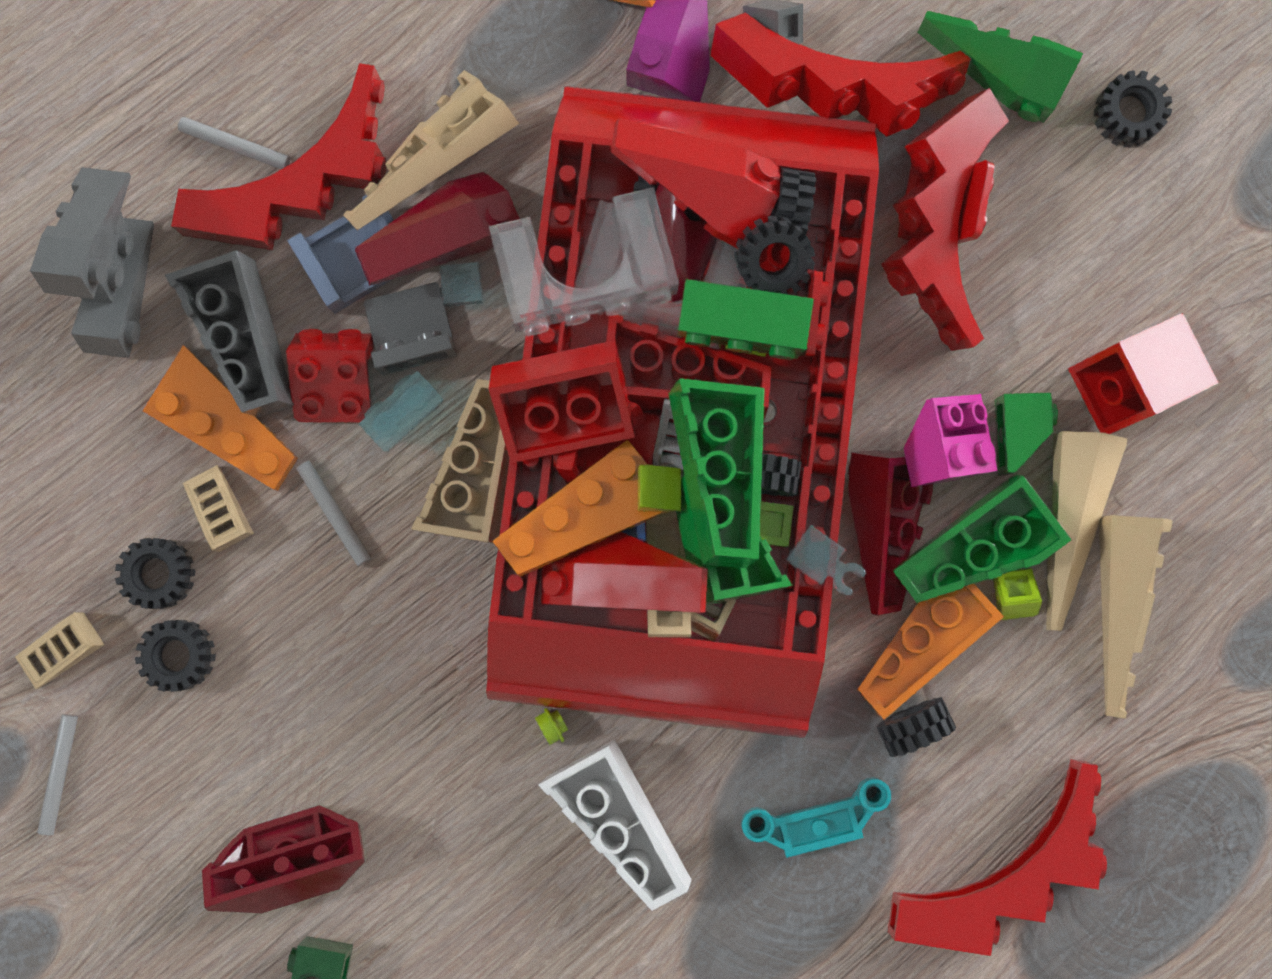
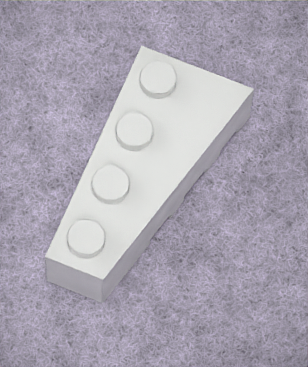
M615 739L550 774L538 784L547 795L550 794L563 809L562 812L572 823L575 822L591 840L590 843L600 854L603 853L616 867V872L652 911L688 892L691 878Z

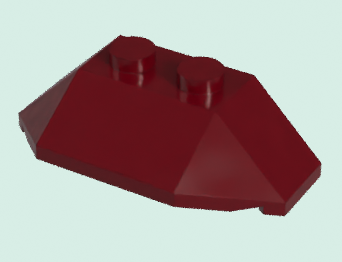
M318 805L243 829L221 851L213 863L210 862L202 870L204 908L207 911L262 914L339 890L365 862L359 823Z

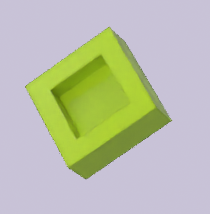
M761 502L760 537L762 540L766 539L771 546L789 547L794 506Z

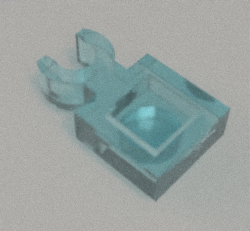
M812 525L807 528L785 559L819 585L824 582L827 576L831 577L835 589L839 593L848 596L853 593V590L843 583L844 574L851 571L860 578L866 574L860 565L855 563L844 564L839 559L846 549Z

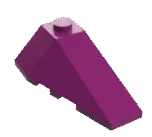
M656 0L652 8L646 7L626 68L627 86L666 98L701 102L710 72L707 0Z

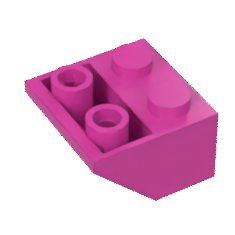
M981 394L938 397L926 400L903 448L911 487L956 481L998 471L995 461L996 452L991 443L987 425V410L982 402Z

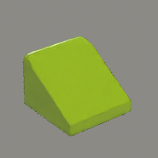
M639 465L638 511H681V468Z
M1032 568L1014 570L993 579L997 609L1004 616L1001 620L1038 615L1042 599Z

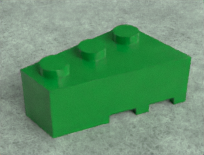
M686 279L677 336L686 337L685 343L693 346L710 347L712 342L727 345V350L733 352L752 353V351L767 353L770 357L797 359L807 348L814 299Z
M685 476L681 478V511H676L686 559L708 569L706 605L771 593L792 586L786 574H781L769 552L772 549L767 540H762L761 537L759 541V559L746 568L702 565Z

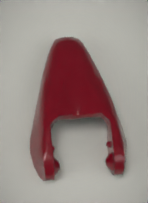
M659 184L654 198L653 213L655 229L663 256L666 287L670 300L675 304H682L686 279L701 281L718 239L703 228L707 223L705 220L702 223L687 217L673 203L676 197Z

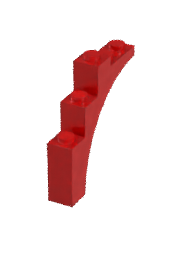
M746 12L715 24L710 55L766 108L798 96L820 117H825L827 120L849 115L857 110L869 122L876 123V128L886 137L903 129L907 130L916 124L920 116V108H925L948 95H954L960 91L965 84V75L971 60L961 50L939 58L915 62L879 63L847 59L822 53L792 42L766 28Z
M359 63L351 92L337 119L321 139L295 162L268 177L237 187L215 190L178 188L171 227L185 237L273 250L275 240H279L282 233L283 221L282 217H279L280 214L325 221L327 209L331 210L334 203L335 191L331 184L365 189L370 182L378 184V179L382 180L385 176L386 157L383 156L377 143L370 142V140L374 141L377 136L378 119L374 116L377 103L381 104L383 101L385 84L384 80H381L375 66Z
M990 88L964 99L904 146L911 157L913 167L920 172L924 180L892 205L899 215L901 225L910 233L912 239L881 263L887 274L889 284L898 291L900 296L916 294L921 309L930 316L938 329L940 339L951 351L974 348L984 339L971 313L961 280L958 257V225L964 192L975 163L990 140L1009 122Z
M1070 759L1064 788L1050 819L1034 841L1008 865L982 880L953 890L925 894L893 892L887 931L893 940L991 956L992 946L997 945L1000 938V922L996 920L997 915L1045 923L1046 912L1052 910L1054 892L1050 887V882L1099 890L1100 879H1104L1106 875L1107 859L1103 855V848L1088 842L1089 836L1092 837L1096 829V815L1092 810L1094 796L1097 797L1101 790V775L1098 772V765L1087 761Z

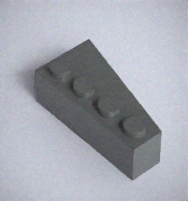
M236 250L165 274L170 286L175 288L182 301L180 304L185 313L193 320L201 335L199 338L207 351H210L218 365L217 370L240 411L245 414L263 417L291 408L294 404L291 398L290 383L256 261Z

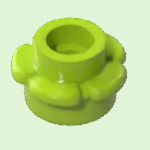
M544 708V712L535 717L538 726L549 745L559 740L563 743L565 739L562 734L568 731L564 720L558 710L550 713L548 708Z

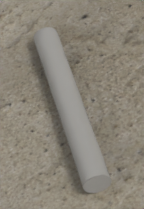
M182 117L178 123V131L279 169L290 165L291 158L288 155L186 117Z
M306 461L296 468L356 565L359 567L371 560L370 555L312 463Z
M61 715L37 833L41 835H54L78 716Z

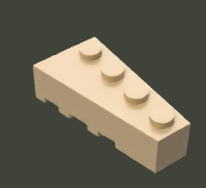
M477 379L457 424V432L450 447L447 446L441 460L443 461L434 484L431 483L425 496L427 500L420 516L416 517L411 528L412 530L494 544L492 541L500 535L510 458L488 390V380Z

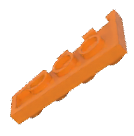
M184 345L142 410L276 491L280 489L298 459L256 416L242 413L229 389Z
M626 440L492 542L520 577L569 556L572 552L606 540L607 537L628 528H634L651 518L671 511H638L639 465L647 464L631 443Z
M975 584L919 602L857 691L882 720H885L1004 616Z

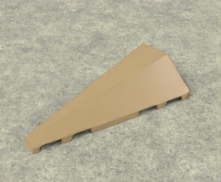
M464 70L457 77L460 86L450 98L447 95L441 96L436 102L439 110L426 122H420L385 164L389 171L378 185L370 182L364 189L367 198L352 211L347 210L343 216L356 230H359L519 125V122L504 101L488 92L478 78Z
M1062 431L1053 435L1052 514L1072 541L1047 558L1046 630L1062 631L1123 457L1127 438L1099 432Z
M1110 515L1101 517L1099 522L1106 716L1126 719L1127 689L1134 686L1136 678L1133 673H1130V664L1133 653L1142 652L1155 598L1153 593L1156 568H1162L1164 556L1158 553L1159 542L1162 532L1171 531L1172 520Z

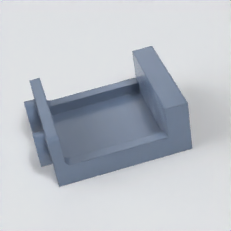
M386 211L359 230H356L343 216L307 238L300 232L287 240L324 303L334 314L391 281L388 280L369 286L355 252V248L394 220L389 211Z

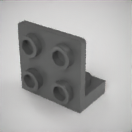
M437 282L364 301L376 352L371 353L374 368L383 376L458 356L441 289Z

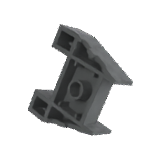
M85 167L80 169L71 185L74 191L70 203L61 202L58 206L56 214L60 220L56 226L47 225L30 269L31 274L44 293L80 297L82 299L71 334L83 353L129 358L133 344H137L140 338L141 328L139 320L154 223L153 221L123 218L121 208L131 179L130 173Z

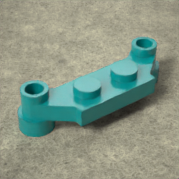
M870 777L859 783L857 790L851 797L778 816L769 814L763 808H751L742 816L741 828L749 840L753 842L767 841L783 849L786 858L864 838L862 833L863 827L874 812L887 808L891 801V790L881 779ZM875 786L877 788L876 795L873 798H867V790ZM754 817L763 818L762 825L758 828L750 827V821Z

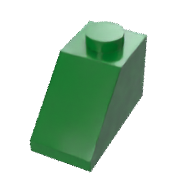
M1051 393L1003 394L994 399L998 476L1015 473L1053 433V426H1056L1058 421V409L1056 403H1052Z

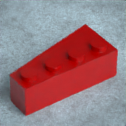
M609 312L606 342L616 340L630 402L638 404L641 409L662 411L664 400H669L668 393L679 378L765 388L763 420L765 421L769 407L772 367L722 350L718 352L706 347L686 344L684 337L679 339L659 332L658 328L646 324L641 326L624 320L623 316Z

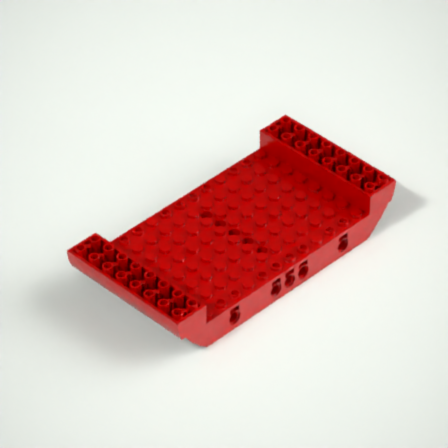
M565 86L551 136L522 360L606 342L609 312L623 316L626 321L641 326L646 324L658 328L659 332L683 339V337L677 336L682 304H675L669 298L658 236L652 234L648 226L645 229L640 224V218H637L634 212L635 182H638V174L611 153L614 126L619 118L747 148L762 157L769 158L776 166L815 173L816 183L814 187H816L813 197L814 205L811 209L810 223L808 222L806 234L815 252V256L811 257L815 262L814 270L808 269L807 273L823 271V281H829L828 303L826 307H820L818 323L825 324V337L823 348L816 349L814 357H798L793 360L770 357L769 354L762 357L726 350L725 345L712 342L710 347H706L718 352L722 350L772 367L769 402L775 408V416L771 421L763 422L762 454L788 457V459L801 461L802 464L797 496L787 497L761 494V502L794 506L789 547L770 545L772 551L769 552L781 574H786L792 586L771 593L737 599L720 635L714 641L692 630L691 637H648L647 610L541 604L543 567L519 577L498 550L488 620L487 698L489 700L804 738L808 732L809 721L825 661L879 176L878 147L875 134L876 123L842 118H830L827 120L825 117ZM718 239L701 282L752 289L746 285L736 267L738 264L734 259V252H738L739 249ZM781 243L768 245L760 254V267L766 271L782 269L789 260V248ZM641 409L643 413L654 414L661 420L662 411ZM670 418L669 422L674 423V420ZM666 434V436L677 438V436ZM663 450V452L680 455V453ZM553 455L511 463L509 459L500 535L567 485L556 470V467H554ZM715 603L713 605L721 609L723 604ZM698 613L713 622L715 621L714 618L705 613Z

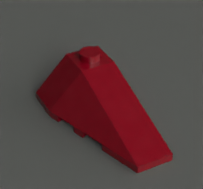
M483 171L448 181L355 248V252L368 284L371 286L510 244L523 225L508 190Z
M880 450L851 452L848 468V493L871 614L879 616L902 610L907 589L892 570L909 557L915 539H921L923 527L918 526V521L923 504L930 505L934 484L911 487L904 452Z

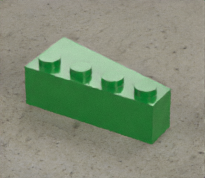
M679 378L668 395L702 565L746 568L759 559L765 388Z

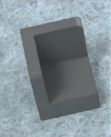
M762 0L743 6V13L746 12L766 28L797 44L803 43V3Z

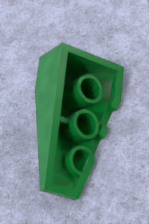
M932 11L926 12L917 32L943 55L961 50L971 59L966 74L984 89L990 88L995 98L1008 109L1016 111L1019 117L1031 122L1041 121L1044 123L1052 114L1083 55L1079 51L1046 38L1033 35L1030 42L1009 37L1010 30L997 27L996 31L984 32L978 30L977 25L970 20Z
M1014 474L981 498L892 571L916 603L986 579H994L1014 570L1040 564L1072 541V539L1023 475Z

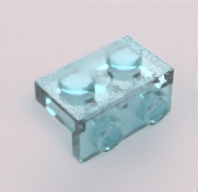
M418 371L412 376L409 374L401 379L393 388L394 392L383 402L378 401L371 406L364 414L365 419L359 423L363 430L384 452H389L443 403V398Z

